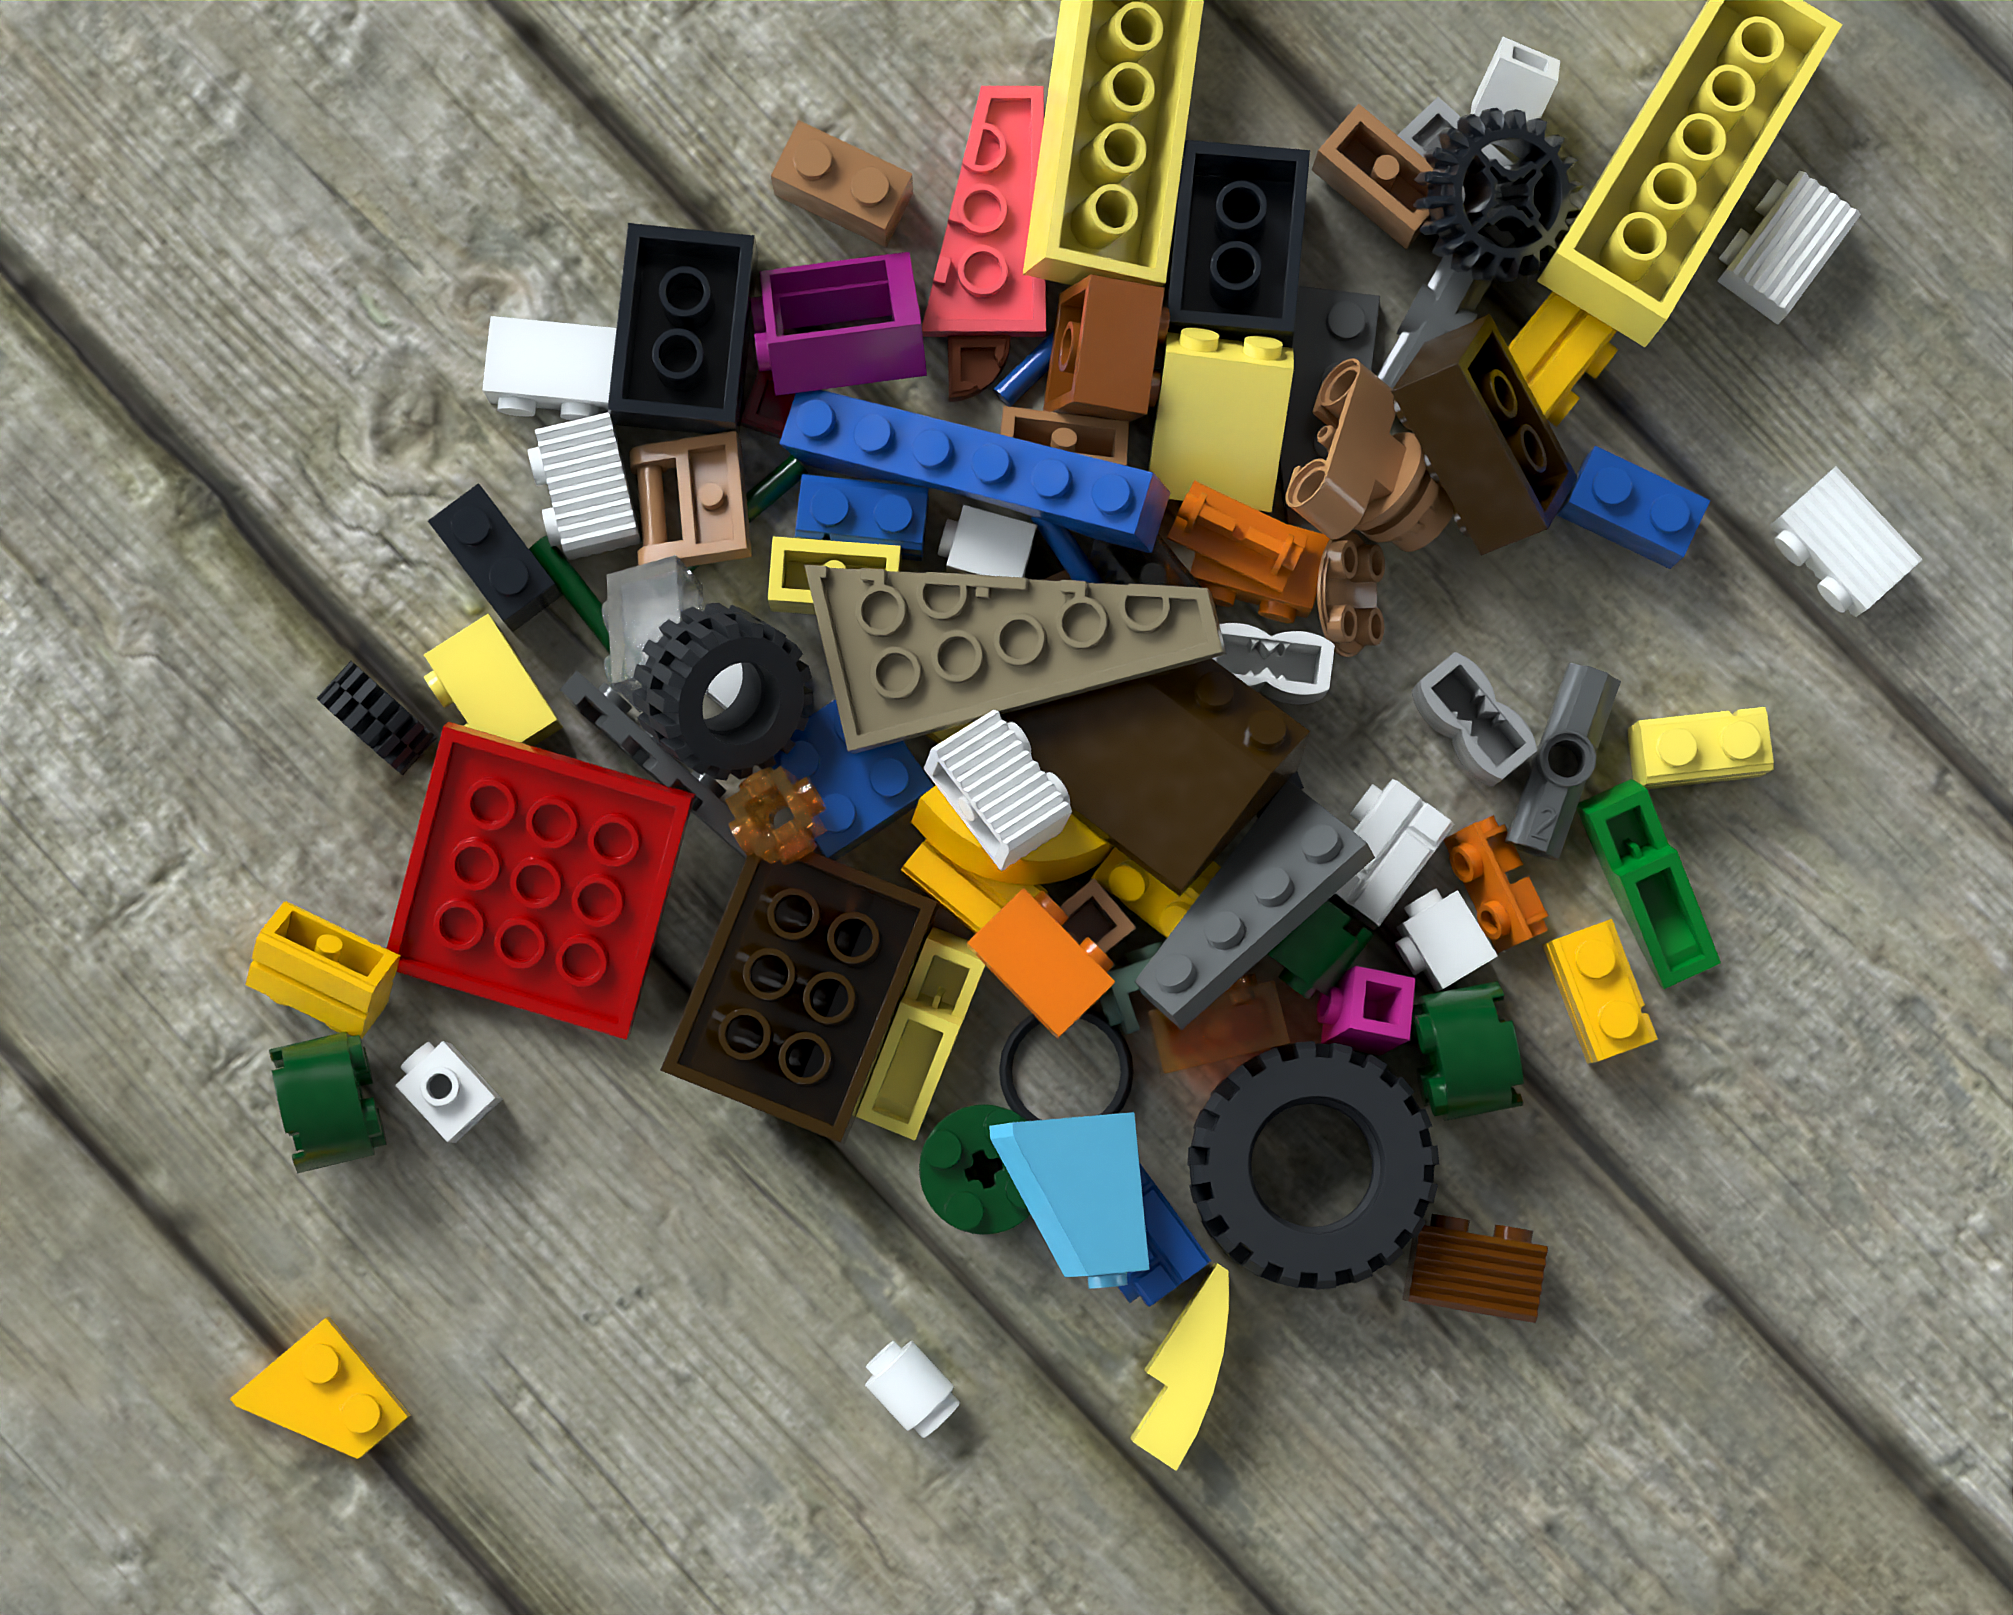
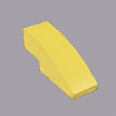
M933 926L925 941L905 995L900 1002L856 1117L916 1140L986 967L967 947L969 940Z
M1213 1263L1144 1369L1148 1374L1165 1385L1130 1439L1175 1471H1177L1199 1431L1214 1393L1224 1354L1229 1314V1271L1218 1263Z

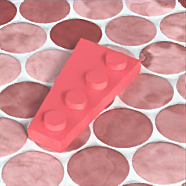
M981 86L928 305L922 323L923 337L993 335L1045 337L1046 280L1023 275L1044 126V86Z

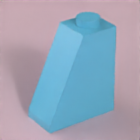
M1134 1112L1014 1122L989 1126L990 1139L1064 1277L1087 1276L1089 1289L1128 1285L1127 1272L1149 1270Z

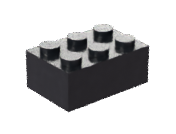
M1185 140L1168 299L1170 312L1168 332L1181 334V330L1184 328L1198 327L1218 333L1219 339L1244 342L1248 336H1267L1281 341L1282 347L1292 348L1310 150Z
M628 223L607 409L614 425L709 435L736 431L739 435L752 322L750 299L755 294L759 256L755 235Z

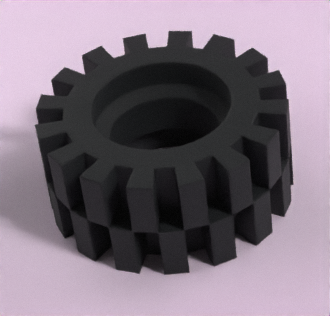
M352 661L343 668L316 698L401 775H404L437 739L431 731Z

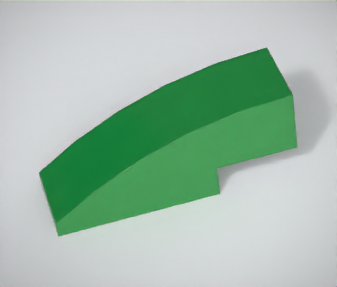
M1629 779L1579 802L1576 809L1618 905L1660 987L1666 989L1721 964L1678 851L1671 847L1667 841L1647 788L1635 780Z

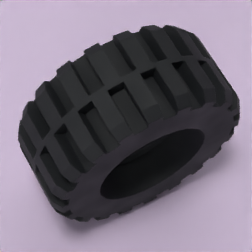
M1315 1041L1296 1042L1278 1048L1275 1047L1249 1059L1236 1067L1211 1092L1209 1100L1204 1108L1200 1110L1193 1127L1195 1130L1191 1146L1188 1147L1187 1166L1190 1167L1191 1179L1189 1188L1193 1203H1196L1201 1215L1203 1226L1210 1237L1215 1239L1224 1250V1253L1234 1262L1253 1272L1254 1275L1274 1283L1295 1288L1319 1290L1336 1288V1286L1348 1283H1357L1372 1277L1373 1272L1384 1265L1390 1266L1404 1253L1402 1249L1411 1238H1417L1426 1223L1423 1217L1429 1203H1434L1438 1184L1434 1183L1435 1165H1439L1438 1145L1433 1146L1429 1128L1433 1126L1426 1109H1420L1412 1096L1415 1091L1402 1077L1397 1078L1387 1070L1386 1063L1371 1054L1366 1056L1352 1050L1353 1047L1338 1043H1315ZM1305 1104L1327 1106L1349 1117L1365 1136L1372 1158V1174L1369 1187L1357 1207L1347 1216L1334 1223L1316 1227L1293 1224L1276 1215L1261 1199L1252 1176L1253 1149L1263 1128L1279 1113L1291 1107Z

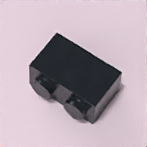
M479 483L428 520L429 524L512 633L563 596L556 584Z

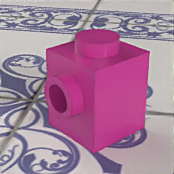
M1354 966L1346 971L1336 987L1330 991L1329 996L1320 993L1317 1003V1020L1319 1023H1323L1321 1043H1338L1351 1046L1354 1051L1381 1056L1409 1041L1415 978L1360 966Z

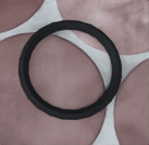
M1089 1008L1079 1019L1094 1024L1108 1036L1118 1054L1121 1071L1116 1094L1107 1108L1099 1115L1119 1114L1125 1106L1132 1088L1134 1076L1132 1054L1126 1039L1116 1025L1110 1027L1107 1018L1103 1014ZM1033 1014L1022 1020L1008 1036L1001 1052L999 1065L1000 1086L1005 1100L1013 1112L1019 1114L1027 1121L1042 1119L1031 1113L1019 1099L1013 1084L1012 1066L1014 1055L1020 1042L1029 1031L1041 1023Z

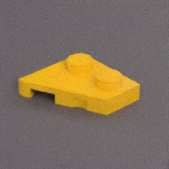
M330 1317L323 1319L230 1398L236 1407L356 1459L363 1457L411 1416Z

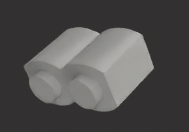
M1454 652L1423 677L1411 690L1415 706L1423 719L1438 733L1452 739L1455 753L1463 767L1475 779L1487 786H1495L1537 751L1535 739L1525 721L1511 708L1496 702L1493 688L1484 672L1473 661L1459 653Z

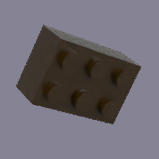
M1491 315L1484 316L1425 342L1391 392L1394 396L1393 404L1400 422L1407 429H1412L1424 451V462L1429 475L1436 483L1443 485L1454 505L1453 513L1458 528L1464 536L1472 538L1481 556L1547 530L1577 479V475Z

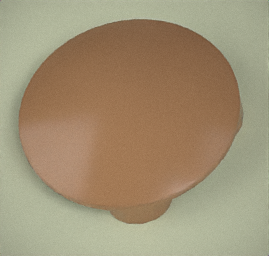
M1350 531L1341 538L1328 541L1321 558L1317 581V604L1322 629L1326 639L1335 645L1334 652L1342 657L1355 656L1365 646L1379 645L1385 628L1383 614L1377 608V582H1380L1384 575V554L1379 545H1366L1353 531Z

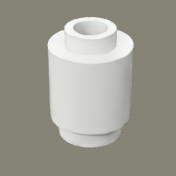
M895 1341L890 1342L866 1366L872 1373V1377L865 1386L907 1431L914 1428L922 1438H925L937 1429L960 1404V1401L951 1393L954 1385L913 1341H910L902 1348Z

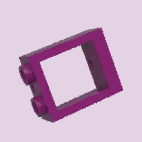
M910 252L760 271L762 296L751 297L750 299L755 330L754 337L759 372L772 370L775 396L927 376L922 325ZM891 315L893 318V322L784 336V329Z

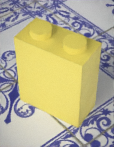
M1198 327L1184 328L1181 330V334L1167 332L1148 471L1153 472L1170 491L1169 499L1183 501L1195 480L1258 511L1272 512L1294 371L1293 348L1282 347L1281 341L1267 336H1248L1244 342L1219 339L1218 333Z

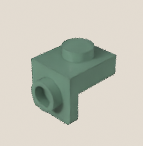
M1162 942L1126 953L1129 966L1108 973L1115 983L1100 998L1109 1026L1121 1023L1125 1035L1140 1030L1128 994L1140 990L1134 981L1162 946Z

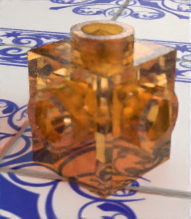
M781 766L775 770L772 767H768L752 774L739 784V792L725 799L735 817L728 824L742 850L747 856L755 853L756 856L771 864L780 859L783 865H788L805 857L817 847L814 839L827 831L819 817V814L827 810L812 781L807 776L798 781L794 774ZM786 808L791 809L794 819L776 829L774 817L777 812Z

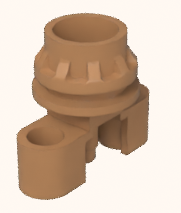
M1347 359L1338 364L1327 375L1320 387L1312 411L1315 416L1327 425L1317 435L1318 442L1327 448L1329 453L1327 460L1315 459L1303 468L1301 466L1294 468L1286 492V503L1330 539L1341 538L1352 529L1360 530L1370 540L1378 543L1392 542L1405 552L1419 550L1432 542L1447 526L1454 514V505L1443 485L1436 483L1429 475L1424 462V451L1415 434L1409 432L1390 434L1396 414L1393 404L1394 396L1391 392L1392 388L1357 359Z

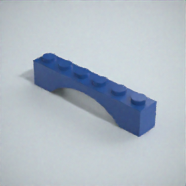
M824 390L795 394L779 443L804 465L859 479L902 482L963 495L1034 516L1094 539L1148 553L1153 551L1170 496V491L1153 472Z

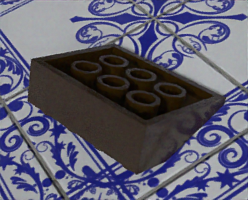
M1214 659L1200 661L1000 715L1002 720L1007 723L1014 722L1025 733L1031 746L1032 759L1038 762L1040 770L1045 773L1051 772L1055 774L1064 784L1070 797L1071 814L1178 896H1181L1298 770L1310 734L1308 729Z
M757 831L660 1071L845 1144L900 1002L905 995L925 941L938 913V902Z

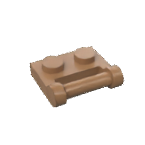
M736 431L645 444L634 447L629 451L631 473L637 475L643 538V547L637 551L640 573L658 576L669 574L675 571L676 568L752 557L742 444ZM677 467L683 540L668 542L662 473L666 472L667 469Z

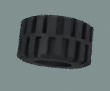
M706 603L704 613L692 606L681 611L682 621L676 624L670 619L665 621L659 627L663 636L657 643L650 639L647 641L642 652L649 657L645 665L636 664L633 676L634 679L642 683V688L632 691L633 704L643 711L637 717L642 728L653 735L651 739L662 749L701 775L706 773L713 779L727 781L731 773L741 780L753 777L754 766H758L766 771L776 765L774 755L780 750L788 754L796 745L790 739L794 731L798 729L804 732L809 718L802 715L803 706H810L813 701V691L803 685L812 679L809 665L799 660L803 655L799 647L787 639V635L746 610L731 605L728 609L720 603ZM741 663L743 672L742 684L737 697L725 711L712 718L704 719L703 700L710 683L724 669Z

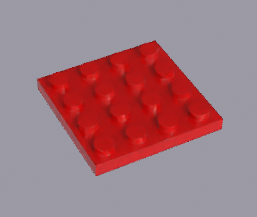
M448 722L442 729L386 948L400 955L396 972L627 1040L634 1024L695 794L673 787L668 788L663 784Z

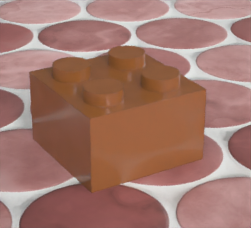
M1090 274L1059 293L1043 411L1128 422L1147 415L1148 407L1153 408L1157 402L1161 386V373L1159 370L1154 369L1156 347L1164 343L1169 327V308L1162 306L1165 288Z

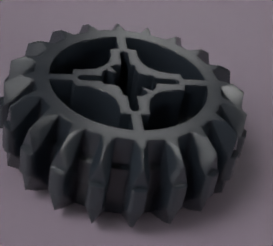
M1498 108L1486 109L1481 112L1479 117L1475 114L1460 117L1457 120V129L1454 127L1443 129L1437 134L1442 148H1430L1422 155L1433 168V171L1419 173L1414 179L1421 186L1428 188L1427 197L1417 199L1413 206L1421 211L1429 210L1431 220L1426 221L1419 231L1424 233V235L1438 233L1440 237L1432 253L1437 254L1439 257L1453 254L1450 269L1458 273L1468 272L1471 269L1472 278H1475L1477 281H1489L1495 276V279L1499 282L1514 281L1518 274L1531 276L1538 273V271H1541L1540 261L1542 263L1549 262L1558 248L1555 242L1560 243L1569 231L1565 219L1576 218L1581 211L1579 207L1570 203V194L1579 192L1585 185L1579 181H1569L1567 171L1571 170L1578 160L1572 156L1560 158L1558 153L1565 138L1560 137L1558 134L1545 137L1547 121L1537 118L1527 122L1525 112L1518 109L1506 111L1504 115L1502 110ZM1489 144H1495L1506 148L1516 155L1519 160L1515 164L1502 166L1497 159L1489 160L1481 150ZM1503 184L1500 187L1502 197L1495 198V194L1501 193L1495 190L1496 185ZM1463 187H1464V192H1465L1464 203H1463V198H1462V188H1463ZM1496 199L1502 201L1500 207H1495L1498 204ZM1495 224L1501 232L1509 231L1515 238V241L1503 248L1488 242L1477 232L1482 227Z

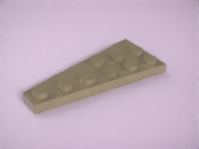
M804 565L847 750L854 754L975 722L992 710L998 711L1001 715L1227 655L1212 593L1208 588L1145 584L1118 585L1088 583L1076 580L1050 581L1032 580L1024 577L940 572L913 573L887 571L885 569H844Z

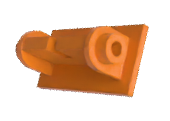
M1194 480L1177 513L1167 539L1282 593L1310 535Z
M1493 815L1463 828L1443 841L1449 852L1451 867L1455 875L1463 881L1477 910L1478 924L1484 934L1491 940L1498 954L1547 931L1548 928L1543 918L1549 915L1544 909L1529 876L1510 884L1505 873L1523 865L1516 848L1505 843L1508 834L1506 825L1499 826Z

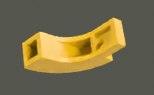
M936 785L920 797L911 823L923 836L954 863L980 876L1012 884H1048L1075 877L1104 861L1113 847L1112 844L1070 814L1063 831L1058 836L1051 838L1047 843L1031 851L1027 856L1021 857L1016 863L1000 871Z

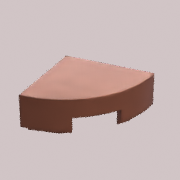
M1011 335L948 336L949 402L972 398L995 382L1007 362Z

